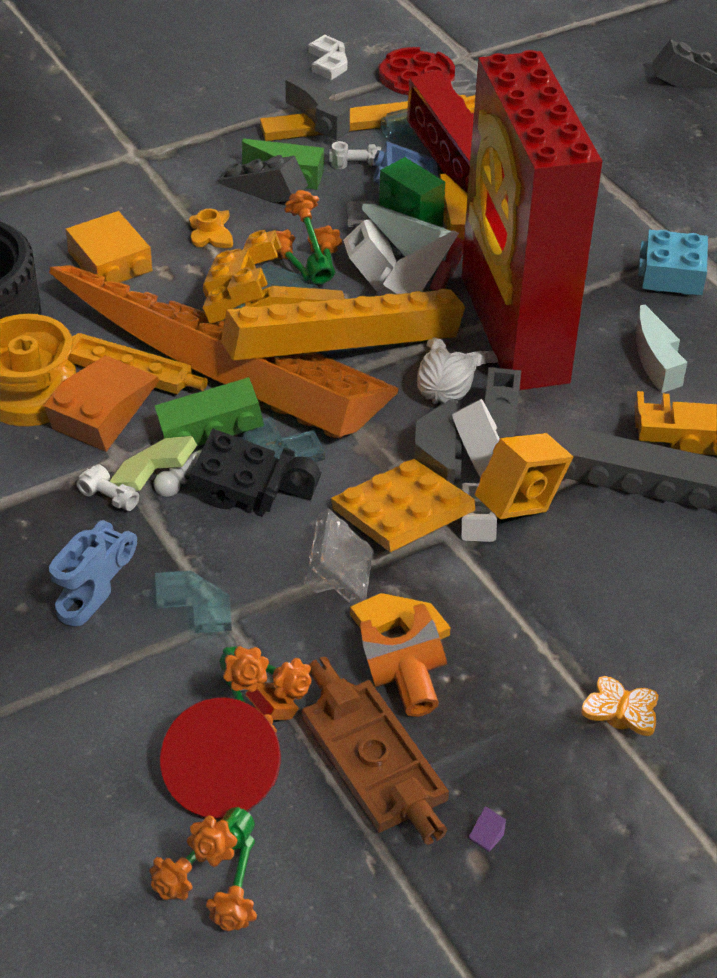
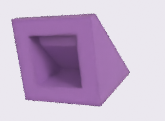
M485 806L469 835V839L490 852L504 836L506 819Z

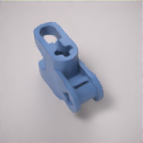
M102 520L92 530H84L76 534L58 553L49 565V573L53 583L64 587L55 602L56 615L59 621L70 626H81L90 619L111 593L110 580L133 557L137 546L136 534L130 531H125L121 534L113 530L111 523ZM77 599L83 602L79 610L67 611Z

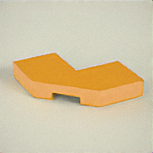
M380 593L350 606V616L360 629L361 622L371 620L372 626L376 627L379 633L386 632L399 625L407 633L414 623L413 614L415 612L413 606L423 603L436 625L440 640L450 636L451 627L431 603Z

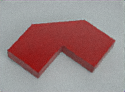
M456 237L452 243L445 261H441L430 285L431 291L446 289L449 279L453 277L462 258L463 239Z

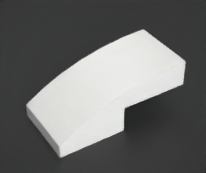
M482 399L452 414L462 442L480 477L486 470L493 455V449L500 439L496 432L497 426Z

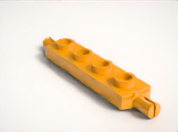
M82 333L72 336L73 347L67 360L73 364L87 367L106 355L158 376L159 382L154 388L178 394L187 386L204 391L207 387V378L193 375L191 365Z

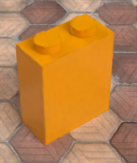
M119 211L65 229L69 254L83 270L105 277L104 282L113 281L119 283L153 271L151 247Z

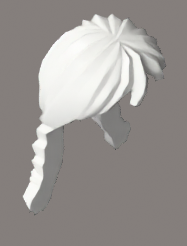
M434 337L428 340L426 344L431 350L420 363L417 374V387L427 400H432L433 404L438 402L444 404L449 400H456V403H458L469 391L476 367L486 363H498L497 356L494 351H477L467 354L461 352L449 353L443 340Z

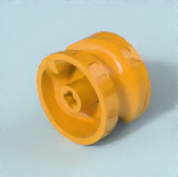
M18 314L0 319V422L8 425L28 427L50 422L43 405L62 381L76 374V367L67 360L73 347L72 336L69 330L56 319L39 314Z

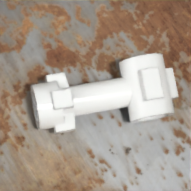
M341 141L334 142L332 149H329V162H331V166L335 169L346 168L347 161H367L368 165H373L374 156L378 150H381V147L369 144L367 149L348 150L347 143Z
M99 464L91 469H87L79 476L77 487L85 496H92L97 491H100L112 498L113 506L127 511L134 509L139 501V493L136 492L135 488L124 484L117 486L110 482L108 471Z

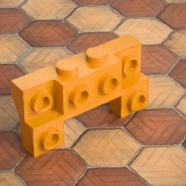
M265 230L256 231L249 235L243 250L240 248L226 250L214 258L203 283V291L206 297L203 309L209 324L224 320L227 309H234L241 304L264 297L262 287H266L268 283L262 268H256L255 264L278 257L276 250L281 249L282 246L276 230L269 232Z
M637 391L634 408L639 441L666 442L673 449L717 456V404L673 402L671 408L669 394L663 393L661 404L644 403L643 391Z

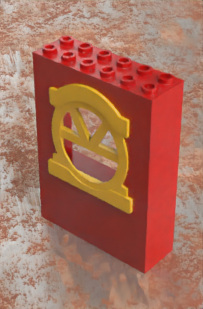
M534 50L506 55L495 53L486 57H478L461 273L492 350L497 356L500 369L521 371L519 390L571 383L603 162L543 53Z

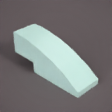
M644 304L640 306L636 326V345L643 368L661 393L682 387L687 361L678 353L680 340Z

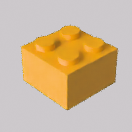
M547 433L500 438L493 449V455L486 470L480 477V483L474 495L499 519L547 512L574 456Z

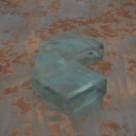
M269 417L263 419L264 426L241 433L244 440L276 451L274 458L278 460L284 447L295 451V457H307L314 462L325 460V450L314 430L282 438L273 418Z
M193 571L155 573L157 608L193 606L195 633L232 630L229 594Z

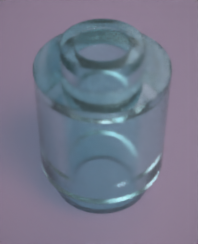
M407 109L387 113L385 117L381 118L382 133L387 139L392 138L395 140L416 134L407 122Z

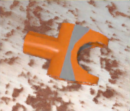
M423 603L413 606L415 614H413L414 623L412 628L400 637L390 638L383 636L376 627L372 626L371 620L360 623L363 648L375 687L396 681L405 713L408 716L414 717L427 715L438 707L439 702L428 671L448 665L436 625Z

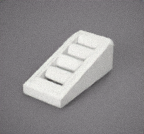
M463 483L462 491L474 498L476 510L462 517V540L495 541L497 516L474 495L479 483Z

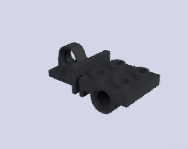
M212 428L191 472L189 483L204 488L206 500L214 507L230 509L239 501L248 504L247 512L252 513L254 507L259 508L258 516L263 517L265 511L270 512L279 489L311 500L322 472L319 471L318 465L312 459L303 456L295 457V451L284 447L278 460L274 458L276 451Z

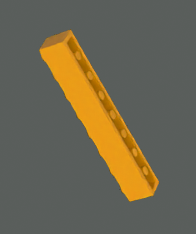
M451 289L427 292L414 291L412 293L385 294L372 297L359 296L350 299H329L316 302L302 301L294 304H272L261 307L245 306L239 309H227L221 343L232 360L235 361L424 341L434 337L437 339L453 338L457 336L465 306Z

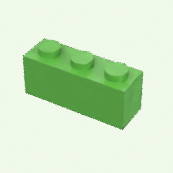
M249 377L154 405L164 439L192 436L197 446L206 443L212 428L233 436L264 426L259 402Z

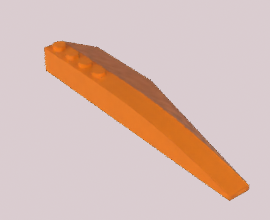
M71 265L50 267L49 273L69 290L138 339L178 362L191 365L192 369L223 384L249 377L258 402L271 405V409L277 413L291 414L297 417V421L301 424L317 426L323 429V433L327 436L342 438L344 435L357 432L398 393V387L317 352L233 361L221 343L225 320L209 324L204 311L172 300L169 301V304L157 302L158 295L149 292L129 291V285L113 281L104 282L105 277Z

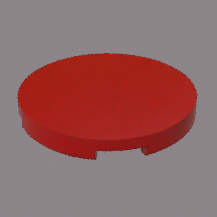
M406 47L388 53L386 59L379 64L378 75L385 87L394 92L408 95L409 78L439 69L444 77L451 82L455 79V65L448 56L439 51L434 54L420 51V47Z
M232 698L203 700L183 711L168 729L160 753L162 777L173 798L192 813L204 818L211 815L216 820H221L227 810L239 807L247 812L253 810L252 808L258 805L269 793L272 786L275 785L281 765L279 740L269 721L253 706Z

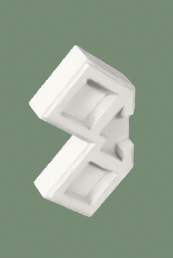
M323 35L308 45V53L320 57L312 63V72L333 80L347 70V57L345 56L343 42Z

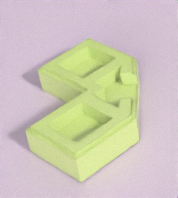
M192 436L165 438L125 460L110 482L117 486L124 484L135 488L136 491H140L155 469L183 467L197 444Z

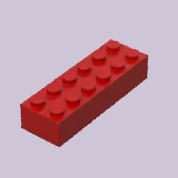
M439 69L409 78L407 122L443 173L447 174L468 193L474 113L470 112L465 105L464 99L456 93L450 80L446 79Z

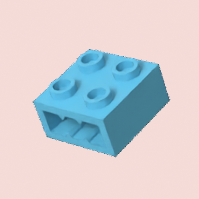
M649 229L647 241H641L638 276L643 277L642 289L658 292H676L685 295H702L707 275L708 236L697 233L686 234L670 232L668 230Z

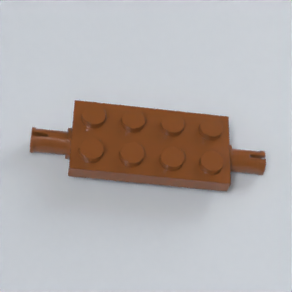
M327 657L319 658L323 665L322 667L316 659L309 664L311 667L309 675L314 679L322 692L321 697L316 703L302 709V719L378 833L410 819L425 844L430 845L434 843L431 834L436 841L442 839L447 832V828L442 824L432 808L448 801L449 790L371 681L367 680L354 685L346 679L339 677Z

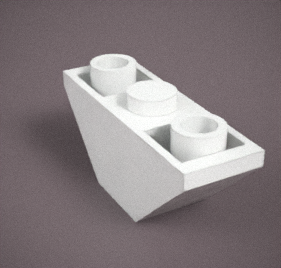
M369 219L359 224L343 241L350 260L373 288L378 291L381 287V284L377 282L386 267L392 269L397 262L388 237Z

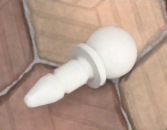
M202 449L192 453L183 467L169 468V471L160 472L154 479L156 493L164 497L177 494L181 484L188 482L185 475H189L192 472Z

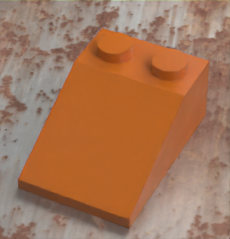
M105 355L62 381L43 406L52 429L107 452L157 385L159 378Z

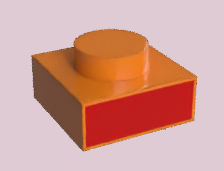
M258 683L256 691L246 692L245 695L254 704V708L263 715H271L273 720H291L299 709L294 701L291 704H287L283 698L276 697L274 691L277 686L273 683Z

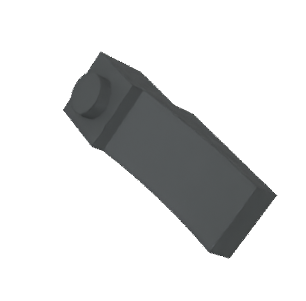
M290 76L285 80L286 103L306 114L315 123V131L338 140L350 130V107L334 101L335 93L295 76Z

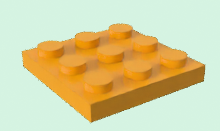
M415 459L405 461L399 466L385 473L377 474L372 479L355 487L347 488L344 492L331 498L334 511L389 552L401 548L476 510L473 497Z

